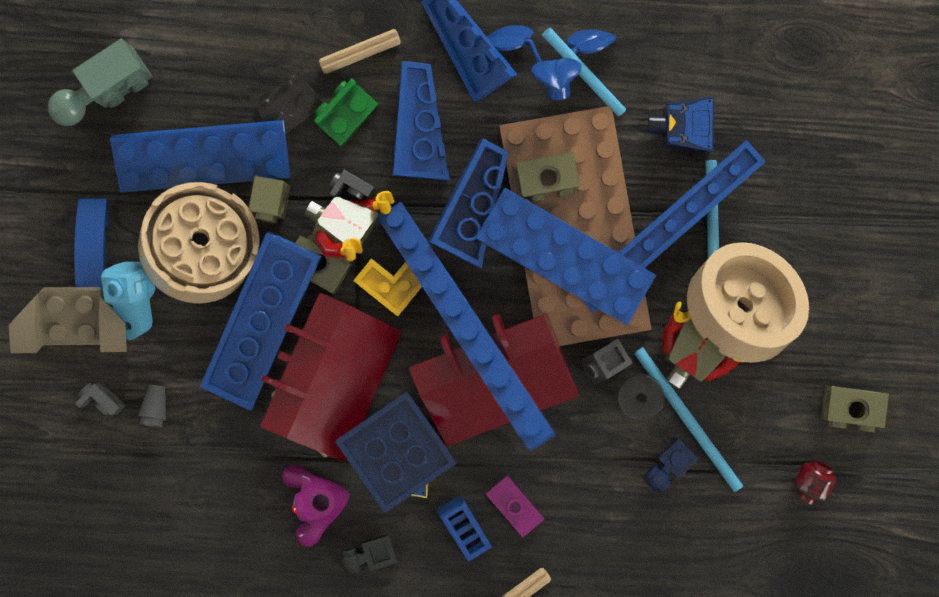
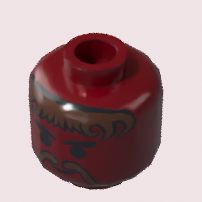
M818 460L804 463L793 484L799 492L798 497L812 505L815 501H827L837 482L833 474L835 470Z

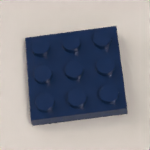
M408 391L335 441L384 513L457 464Z

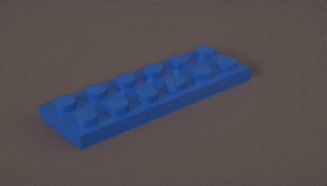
M284 120L117 134L110 137L120 193L167 189L192 182L225 184L254 181L255 176L269 179L290 178L291 176Z
M504 188L475 238L625 326H628L656 277L649 270L507 188Z
M270 231L266 233L200 387L250 411L255 408L266 383L261 381L262 376L268 377L288 333L284 327L286 324H292L322 257L321 255Z

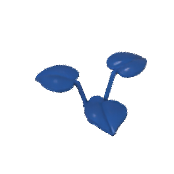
M506 26L487 36L495 48L501 51L515 50L524 44L529 46L537 62L532 67V74L547 86L548 98L562 100L570 96L569 82L582 70V65L579 61L570 58L542 61L533 41L530 39L534 36V31L526 26ZM588 29L572 34L567 39V44L572 47L571 50L575 54L578 51L583 54H590L606 48L617 37L606 31Z

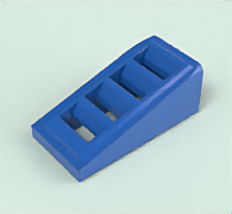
M461 495L437 509L440 518L468 562L492 548ZM465 518L469 519V521L457 527L456 529L453 527ZM474 527L475 531L462 539L459 537ZM480 537V542L468 549L465 545Z

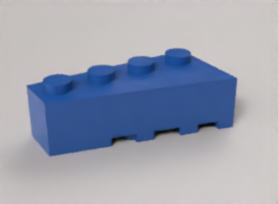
M485 139L479 140L428 239L429 243L478 268H482L486 245L475 238L497 202L508 151Z

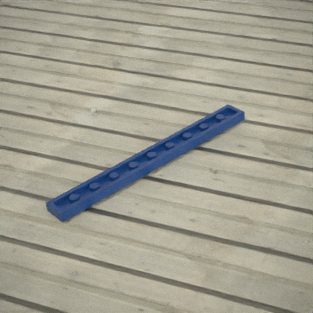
M399 202L392 207L388 214L380 215L378 220L528 450L531 452L556 434L405 206Z

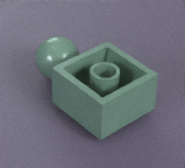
M121 38L72 70L83 87L76 92L69 89L55 92L48 102L49 115L59 125H76L83 119L86 105L92 101L105 108L108 106L110 108L116 107L125 100L124 96L131 91L138 92L144 89L149 84L148 80L153 78L136 50Z

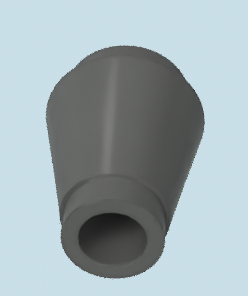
M148 385V390L138 414L140 418L139 425L162 428L163 421H166V387Z

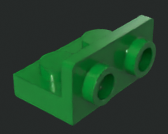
M350 79L348 83L343 81L335 89L333 94L336 96L329 104L324 102L314 114L316 116L315 124L341 147L379 106V103L359 87L353 79Z

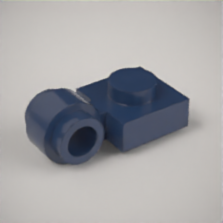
M676 438L657 457L663 466L658 467L654 465L644 475L647 479L646 483L654 491L658 490L661 493L672 483V480L669 478L670 473L679 479L698 458L679 438Z

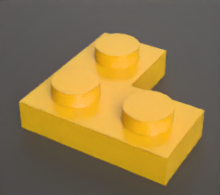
M370 259L353 280L398 317L422 288L407 262L392 276L373 259Z

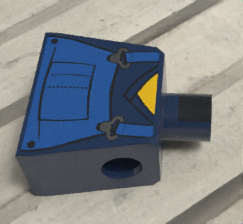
M714 97L668 103L664 108V116L648 117V133L664 134V146L668 148L700 154L712 153L714 143Z

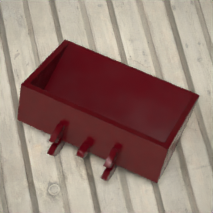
M319 293L303 330L288 324L284 327L285 331L300 338L292 356L279 351L277 358L288 362L280 382L265 375L262 376L261 381L273 385L277 389L260 427L346 462L347 458L335 441L364 421L403 331L343 302Z
M547 313L507 329L499 314L492 316L497 333L490 335L540 411L579 396ZM448 334L440 337L445 353L409 367L418 393L447 446L510 423L463 348L455 349Z

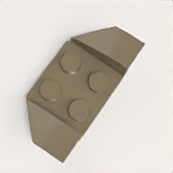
M44 287L9 324L11 353H37L43 345H100V352H127L126 323L105 302L101 287Z

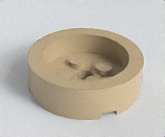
M192 182L175 186L156 198L145 215L138 240V253L141 265L151 282L172 298L189 303H209L220 300L237 290L245 281L259 250V231L253 214L248 211L247 205L235 194L231 195L217 188V185ZM196 233H203L207 236L208 243L205 246L197 245L192 241V236Z
M732 243L719 248L698 269L688 287V310L699 334L704 339L707 337L719 347L718 352L738 361L761 362L775 357L801 334L808 320L809 301L806 289L799 275L781 256L760 245ZM739 300L747 308H750L748 312H744L738 307L737 302Z

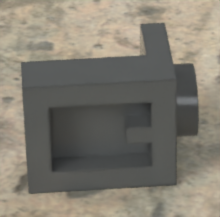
M343 170L341 175L336 173L329 185V188L332 189L330 192L332 197H339L343 188L347 185L349 187L347 192L360 200L363 196L370 199L376 190L373 186L346 170Z
M616 339L593 354L583 358L581 363L584 366L586 376L594 384H597L631 365L632 361L619 339Z
M103 382L94 383L93 385L91 383L87 384L78 393L80 399L75 403V405L81 408L87 406L94 399L96 401L94 403L96 408L103 414L107 415L109 413L111 416L119 414L126 406Z

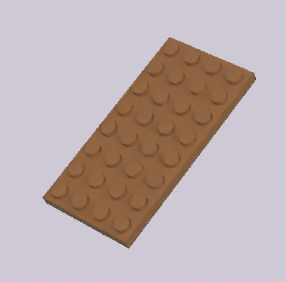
M606 106L499 125L503 149L509 152L506 168L512 192L521 197L516 163L574 152L580 187L574 189V195L557 198V193L545 195L546 200L534 202L533 204L617 253L635 238L612 108ZM546 171L540 175V181L545 186H552L556 183V177L552 172ZM524 267L533 318L548 314L560 346L652 330L646 296L642 299L628 326H625L598 309L591 313L579 298Z

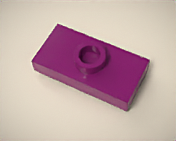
M508 475L486 492L489 499L522 538L544 520V517Z

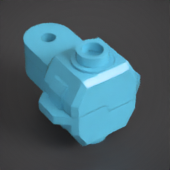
M122 262L105 269L101 275L104 300L113 306L114 311L126 323V339L133 340L152 327L150 298L154 294L155 285L144 272L141 262Z

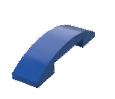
M79 199L74 248L76 287H101L103 291L101 275L106 269V227H109V199Z

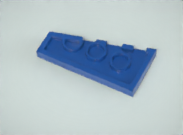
M423 0L421 2L474 102L483 99L517 75L457 0Z
M401 62L392 176L441 181L450 180L445 160L446 154L442 141L431 64Z

